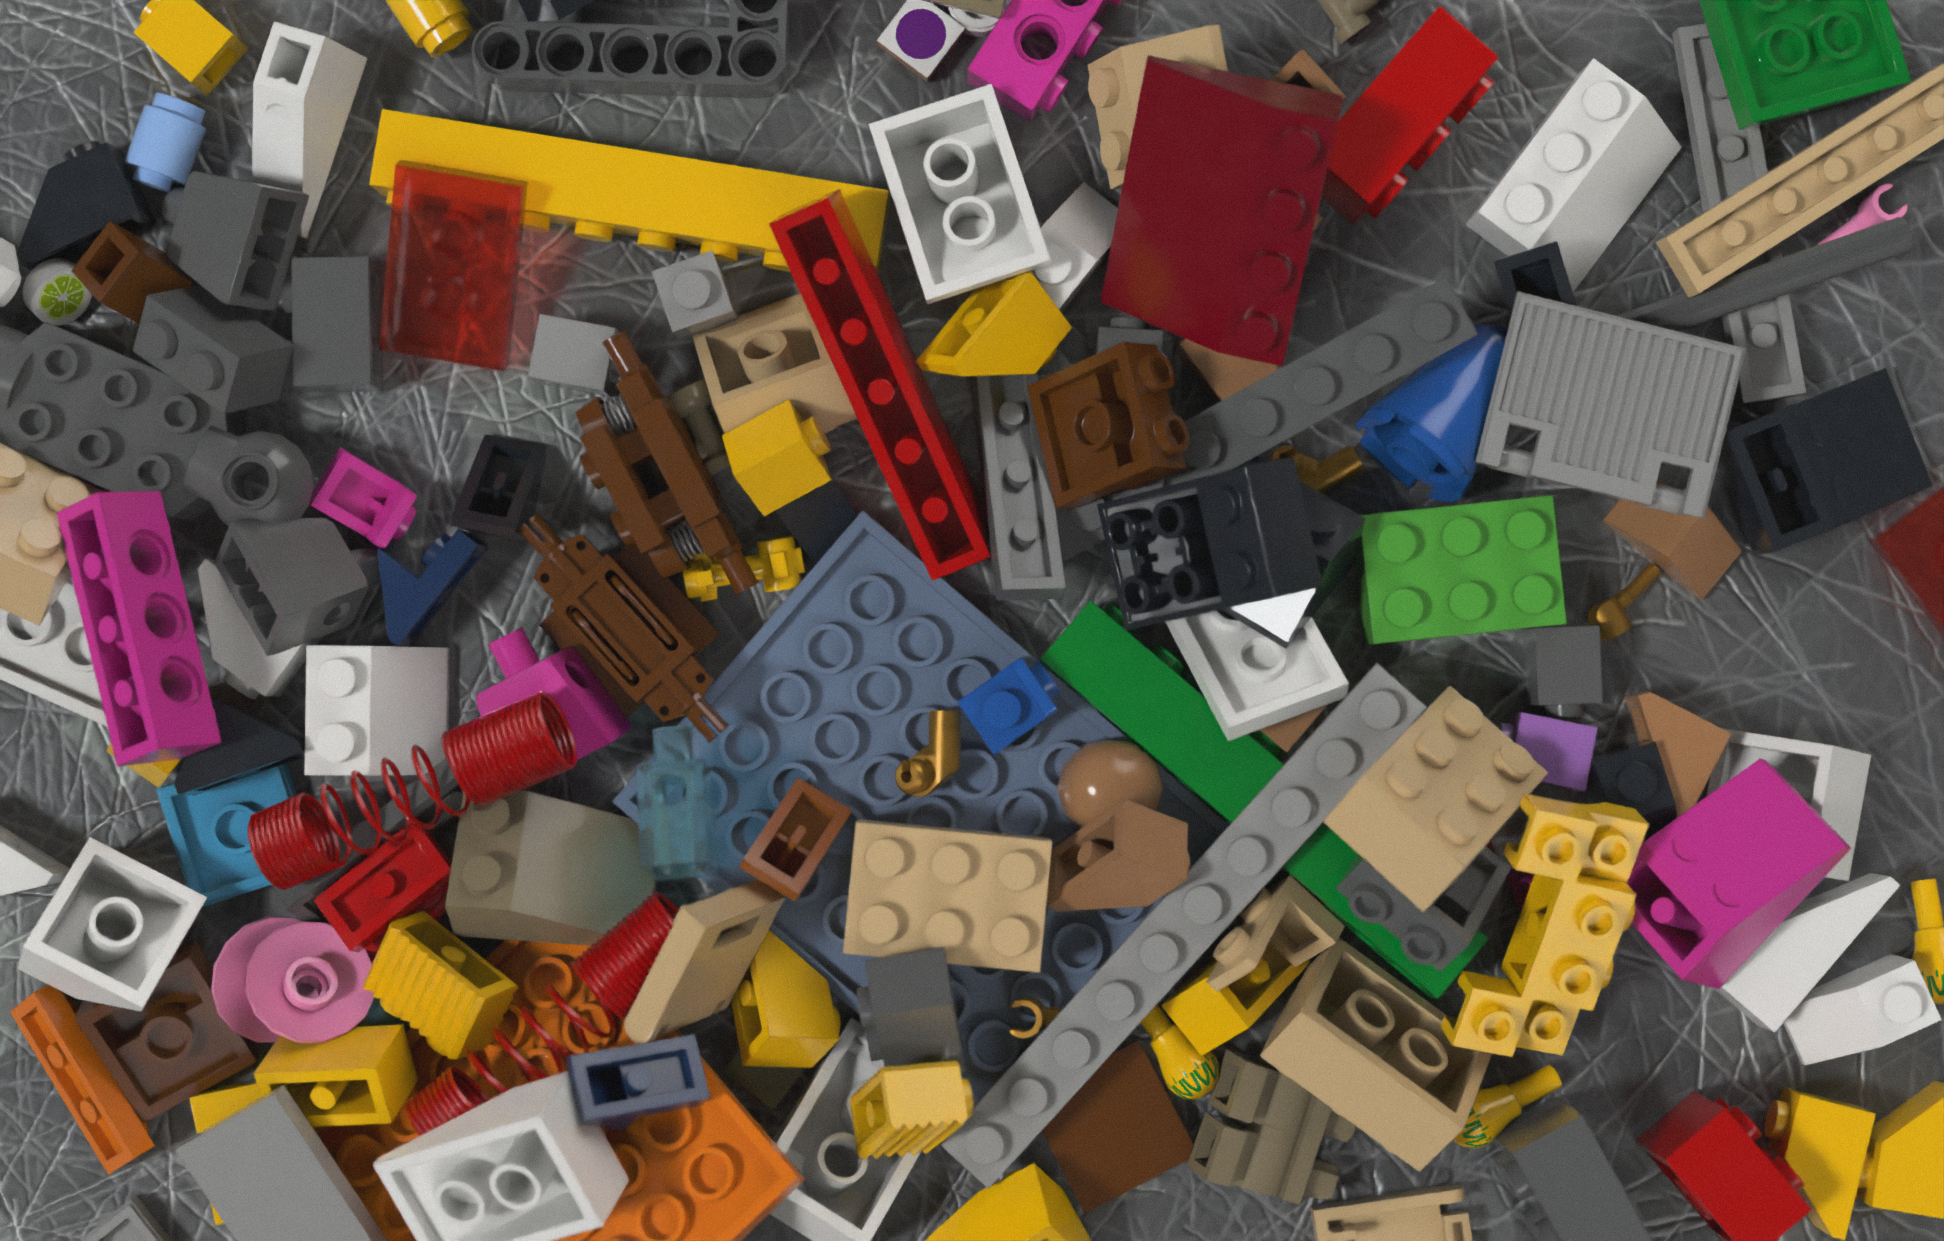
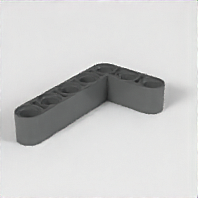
M730 0L729 27L495 21L480 28L473 39L471 49L474 62L487 80L498 89L506 91L761 99L772 97L780 92L788 80L790 72L792 0H777L774 7L765 13L749 11L744 6L745 0ZM507 43L520 46L519 59L513 66L502 70L491 67V57L496 48ZM575 45L584 49L583 61L577 68L565 72L554 68L555 55L563 47ZM639 47L648 52L647 62L639 71L625 73L617 69V59L627 48ZM693 49H703L712 54L711 64L706 71L697 75H689L679 69L680 61L685 53ZM754 51H767L775 56V66L765 76H750L742 70L744 60Z

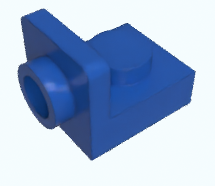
M1020 657L957 701V703L991 752L996 754L1041 721L1057 712L1058 709L1051 699L1058 695L1060 690L1039 661L1028 667Z

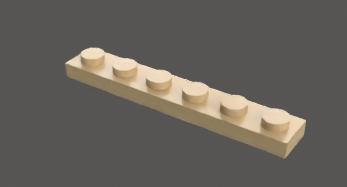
M1944 62L1657 241V246L1687 296L1692 297L1706 290L1944 139Z

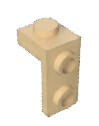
M1288 875L1268 889L1263 887L1238 914L1240 919L1235 929L1221 940L1213 953V956L1218 961L1207 980V984L1218 992L1251 972L1257 966L1268 943L1292 965L1297 967L1337 943L1344 925L1291 875Z

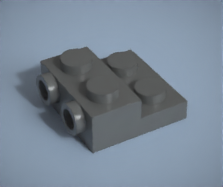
M1484 846L1467 867L1424 912L1359 854L1356 855L1336 890L1349 899V908L1358 919L1367 923H1379L1401 940L1402 950L1410 960L1421 965L1431 964L1441 972L1470 944L1512 867Z

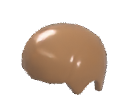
M1103 740L1088 742L1082 745L1062 765L1057 791L1064 814L1082 828L1123 798L1158 812L1164 786L1158 763L1148 751L1141 750L1138 744L1128 741Z

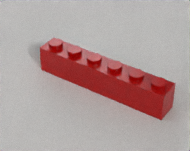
M840 189L780 215L770 222L769 226L931 580H936L991 557L986 512L922 370L915 362L917 359Z

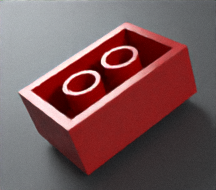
M1439 6L1338 121L1321 198L1352 225L1365 212L1376 219L1410 180L1401 170L1408 164L1417 172L1452 132V129L1444 121L1450 117L1459 124L1495 83L1486 73L1499 56L1443 7Z

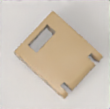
M757 879L736 888L732 887L725 892L693 904L681 906L672 923L673 927L626 1017L624 1026L627 1035L637 1044H645L656 1037H662L704 1019L711 1014L725 1010L729 1006L785 897L771 886ZM729 928L727 933L719 936L721 930Z
M1461 1184L1310 1205L1315 1241H1473L1469 1213L1466 1210L1442 1212L1440 1210V1205L1465 1200L1464 1186Z

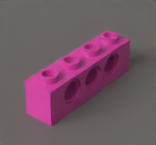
M1011 0L1001 19H999L968 67L967 83L975 88L992 84L997 102L1030 123L1040 108L1050 113L1069 84V80L1063 77L1062 74L1074 55L1084 60L1100 37L1104 27L1096 23L1104 8L1108 2L1118 7L1123 0H1088L1079 6H1069L1060 0ZM1036 33L1045 34L1055 42L1057 50L1047 59H1032L1022 50L1021 44L1025 38Z
M161 491L97 492L57 512L117 766L178 760L221 743L216 714L209 693L201 660V652L190 615L186 591L182 582Z

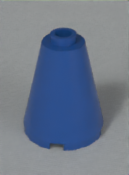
M1493 323L1487 326L1473 324L1478 335L1421 365L1369 407L1356 422V430L1362 428L1366 430V433L1360 440L1363 448L1381 468L1409 488L1416 479L1434 487L1427 497L1436 501L1453 503L1460 499L1469 488L1479 465L1475 460L1507 330L1500 325Z

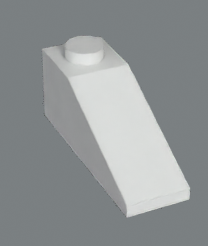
M1870 873L1801 902L1720 989H1714L1757 1026L1776 1032L1899 888L1900 884L1890 876Z

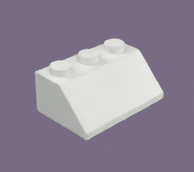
M1593 58L1576 76L1465 225L1507 256L1557 241L1572 292H1574L1682 147L1648 99Z

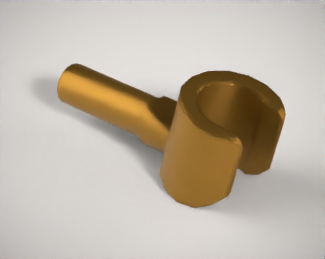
M1650 563L1615 596L1592 606L1588 610L1587 621L1589 625H1600V642L1612 639L1633 627L1624 608L1632 604L1661 575V571L1654 564Z
M1020 997L1010 1004L1009 1007H1029L1035 1013L1036 1022L1034 1027H1011L1009 1032L1019 1038L1032 1037L1043 1026H1047L1063 1008L1045 1007L1036 997Z

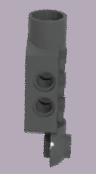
M45 322L30 335L0 323L1 444L112 492L161 491L166 515L192 522L213 507L220 520L227 526L230 525L231 521L239 519L286 522L301 518L309 507L314 484L310 464L300 448L282 435L264 431L246 434L243 409L223 414L162 371ZM263 466L269 475L268 490L260 498L250 500L244 491L245 477L250 470Z

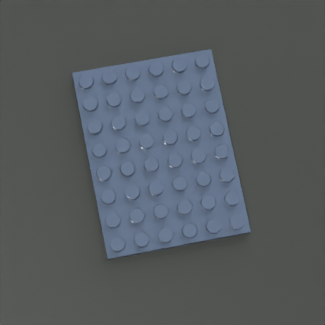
M862 511L713 683L704 696L705 700L723 720L729 723V727L722 733H719L703 715V719L719 735L711 743H708L706 738L685 716L612 802L718 894L732 887L736 888L758 879L741 869L739 865L797 777L851 809L850 816L799 898L793 901L782 894L785 899L769 930L828 980L830 990L860 1015L856 989L868 986L865 960L882 957L843 954L856 821L864 819L1050 837L1053 849L1081 829L1064 814L1057 788L1062 765L1079 747L1088 742L1103 740L1132 741L1043 666L1060 690V693L1051 699L1058 711L996 754H993L957 701L1020 657L1028 667L1038 660L942 578L932 581L924 563L868 514ZM929 711H961L960 768L957 773L930 795L915 797L903 793L895 783V770L902 761L909 760L929 744ZM1158 764L1164 786L1158 812L1188 823L1187 852L1190 855L1191 867L1229 824ZM1163 897L1149 906L1071 911L1050 909L1047 907L1046 902L1040 973L947 964L958 1016L966 1069L965 1072H961V1078H966L971 1085L973 1107L1046 1027L1043 1026L1038 1033L1029 1038L1015 1037L1009 1032V1029L1021 1026L1025 1028L1034 1027L1036 1016L1029 1007H1009V1005L1020 997L1031 996L1040 1000L1045 1007L1063 1008Z

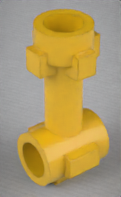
M794 535L756 541L758 554L745 556L756 579H763L765 592L796 588L802 581L800 573H805L801 546H795ZM705 552L703 554L698 553V557L693 554L694 559L689 560L691 568L683 571L688 599L700 596L702 602L717 599V587L731 585L720 563L718 561L713 562L712 558L707 557Z

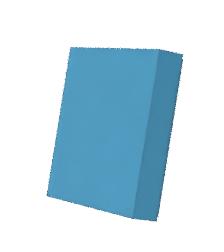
M287 764L195 796L177 795L174 783L156 788L186 886L207 897L203 907L272 885L265 878L253 857L248 841L247 826L252 814L297 795Z

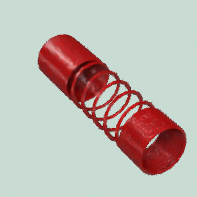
M541 690L531 696L529 695L519 701L517 700L484 716L482 715L479 718L452 728L448 732H443L441 741L445 756L458 784L466 795L465 805L458 811L452 810L441 800L438 780L431 761L425 751L415 744L411 748V758L422 785L436 803L433 821L428 824L422 823L412 815L410 800L403 778L394 762L384 757L381 760V773L384 783L395 804L406 816L405 830L402 834L392 836L382 829L380 811L371 786L363 774L354 770L350 775L353 795L367 821L376 830L375 842L372 847L363 849L352 842L350 823L341 798L332 786L324 783L320 788L322 805L314 797L302 792L250 816L247 831L253 857L265 878L274 887L286 891L312 878L342 867L348 861L351 848L360 854L371 855L376 852L381 835L390 841L400 843L406 839L411 822L420 828L432 829L437 825L441 808L448 814L461 817L467 813L471 801L484 807L487 804L489 805L499 799L508 797L510 794L513 795L522 789L525 790L527 787L567 772L569 769L572 770L577 764V748L572 730L563 711L551 695ZM417 752L419 753V755L421 756L426 765V768L431 778L433 789L423 773V770L418 760ZM386 764L390 767L397 780L404 804L391 783ZM356 777L364 786L370 799L374 818L360 795ZM326 789L334 798L340 811L345 833L330 809ZM336 833L346 843V853L341 860H339L340 850Z
M652 891V896H647V900H642V905L637 904V909L632 908V913H627V917H622L621 922L617 921V925L612 926V930H607V934H602L601 939L597 938L596 943H592L591 947H587L586 951H582L581 956H577L576 961H571V968L589 987L604 1011L610 1028L608 1033L596 1029L582 1019L568 1006L551 984L545 983L546 992L564 1010L576 1029L582 1042L584 1053H589V1045L582 1027L601 1038H613L615 1024L610 1009L621 1019L626 1020L673 927L672 923L679 909L659 892ZM519 1006V1013L547 1045L557 1066L558 1074L563 1073V1065L557 1050L567 1057L577 1054L555 1041L545 1032L526 1007ZM493 1028L494 1037L519 1063L529 1083L534 1082L532 1074L540 1079L550 1077L527 1062L500 1029ZM467 1050V1058L471 1064L494 1086L498 1095L508 1091L497 1081L483 1060L472 1050ZM447 1067L446 1071L438 1075L436 1080H432L431 1084H427L421 1093L418 1092L416 1097H412L411 1101L406 1103V1113L413 1128L421 1136L489 1101L490 1098L466 1073L458 1068Z

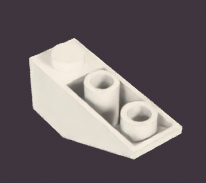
M274 21L253 82L252 182L304 192L309 195L298 236L307 239L368 58L325 36Z

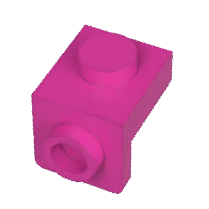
M339 447L313 489L310 505L365 536L376 546L385 549L392 538L395 540L400 539L410 527L416 514V508L412 504L417 494L401 482Z

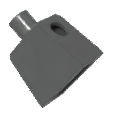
M194 171L188 176L185 188L177 187L172 189L165 196L162 203L163 217L174 225L167 247L168 257L221 302L227 305L275 311L309 195L295 190Z
M298 518L294 521L267 522L258 519L233 520L229 525L214 561L266 656L281 653L346 628L353 622L368 591V586L381 583L378 550L374 547L349 550L334 523L326 518Z

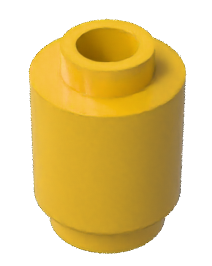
M385 0L416 47H425L431 57H438L451 51L464 42L473 32V28L467 20L470 12L462 0Z

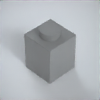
M713 250L651 271L671 330L679 341L692 338V335L738 320L722 268Z
M540 314L528 377L541 385L612 397L614 383L619 382L618 378L620 375L602 342L620 332L614 327Z

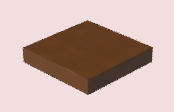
M1138 1038L1115 1049L1042 1130L1085 1214L1190 1159L1194 1147Z

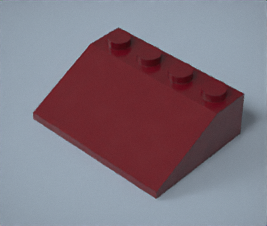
M1148 55L1100 302L1215 352L1283 366L1343 95Z

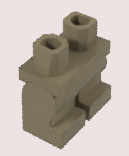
M1226 1049L1220 1067L1219 1078L1212 1090L1208 1103L1226 1116L1246 1122V1125L1205 1112L1187 1166L1205 1181L1228 1187L1230 1185L1242 1187L1260 1194L1280 1197L1282 1200L1300 1205L1303 1196L1330 1200L1339 1178V1167L1330 1161L1316 1157L1322 1137L1325 1135L1348 1142L1353 1137L1356 1126L1346 1118L1336 1114L1328 1105L1295 1081L1284 1076L1274 1066Z

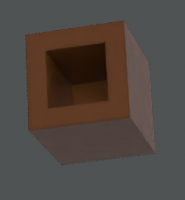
M112 221L107 223L71 270L98 302L140 324L147 295L190 287L193 284L192 280L169 259L164 251Z

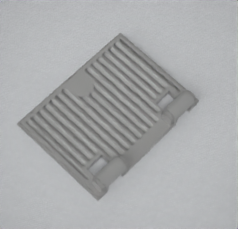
M1517 292L1475 462L1486 465L1487 468L1531 479L1538 478L1638 503L1639 506L1679 516L1704 519L1746 348ZM1509 425L1539 432L1533 452L1504 445ZM1661 463L1690 470L1686 489L1682 490L1657 483Z

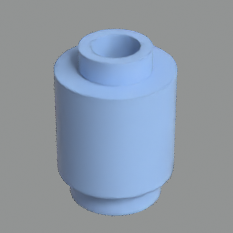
M156 92L152 105H144L124 160L125 164L135 168L132 179L167 193L170 192L173 183L185 186L206 128L201 125L205 111L181 99Z

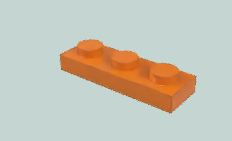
M46 985L33 992L13 1008L10 1013L107 1174L110 1175L155 1145L148 1135L147 1122H142L75 1021V1016L79 1009L70 997L64 995L62 991Z

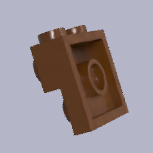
M1123 341L1027 386L1055 508L1074 509L1116 490H1137L1186 469L1182 451L1188 448L1190 436L1184 421L1178 415L1173 414L1167 389L1171 388L1174 384V370L1169 359L1163 353L1158 352L1157 345Z
M196 940L178 948L142 1011L82 1000L75 1016V1021L143 1123L256 1063L259 1051L252 1040L233 1032L219 1016L211 992L213 966Z

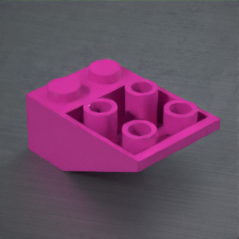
M1760 758L1641 844L1627 882L1636 894L1634 899L1635 913L1632 924L1682 980L1720 989L1852 848L1767 760Z

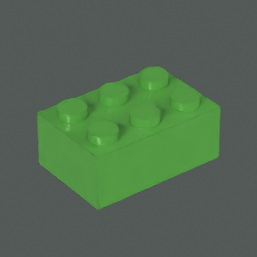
M1553 495L1360 515L1365 518V523L1354 565L1363 646L1567 624Z

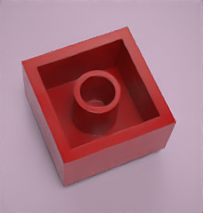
M1692 1091L1635 1140L1722 1241H1776L1812 1210L1797 1193L1805 1186L1801 1178L1780 1156L1777 1155L1773 1158L1762 1146L1758 1147L1754 1142L1762 1136L1759 1129L1736 1105L1731 1108L1719 1096L1711 1101Z

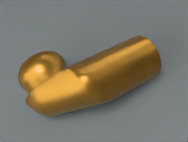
M1290 445L1277 448L1269 457V461L1294 457L1299 481L1324 495L1365 472L1360 458L1350 445L1322 461L1297 453V448Z
M929 711V744L909 760L902 761L895 770V783L903 793L915 797L930 795L957 773L960 768L961 711Z

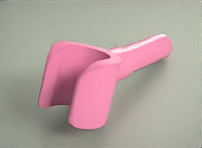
M1884 184L1866 194L1859 201L1858 213L1817 245L1897 217H1903L1907 212L1908 205L1905 204L1891 214L1882 211L1879 206V196L1893 187L1892 184Z

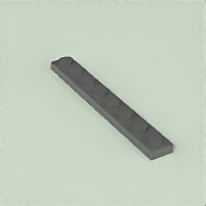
M1447 276L1185 421L1184 423L1190 436L1188 448L1182 451L1186 469L1137 490H1116L1074 509L1055 508L1062 562L1105 539L1097 504L1234 469L1478 335Z

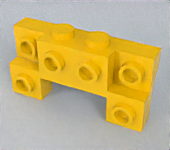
M1524 793L1520 807L1529 817L1521 843L1507 842L1503 854L1515 870L1532 873L1534 877L1501 965V969L1508 979L1461 971L1457 982L1466 994L1460 1014L1458 1018L1444 1015L1440 1027L1452 1046L1509 1057H1513L1516 1047L1563 1056L1580 1009L1593 1011L1601 989H1604L1610 982L1613 973V956L1621 934L1630 927L1633 921L1636 894L1627 882L1649 824L1635 808L1606 802L1599 804L1570 803Z

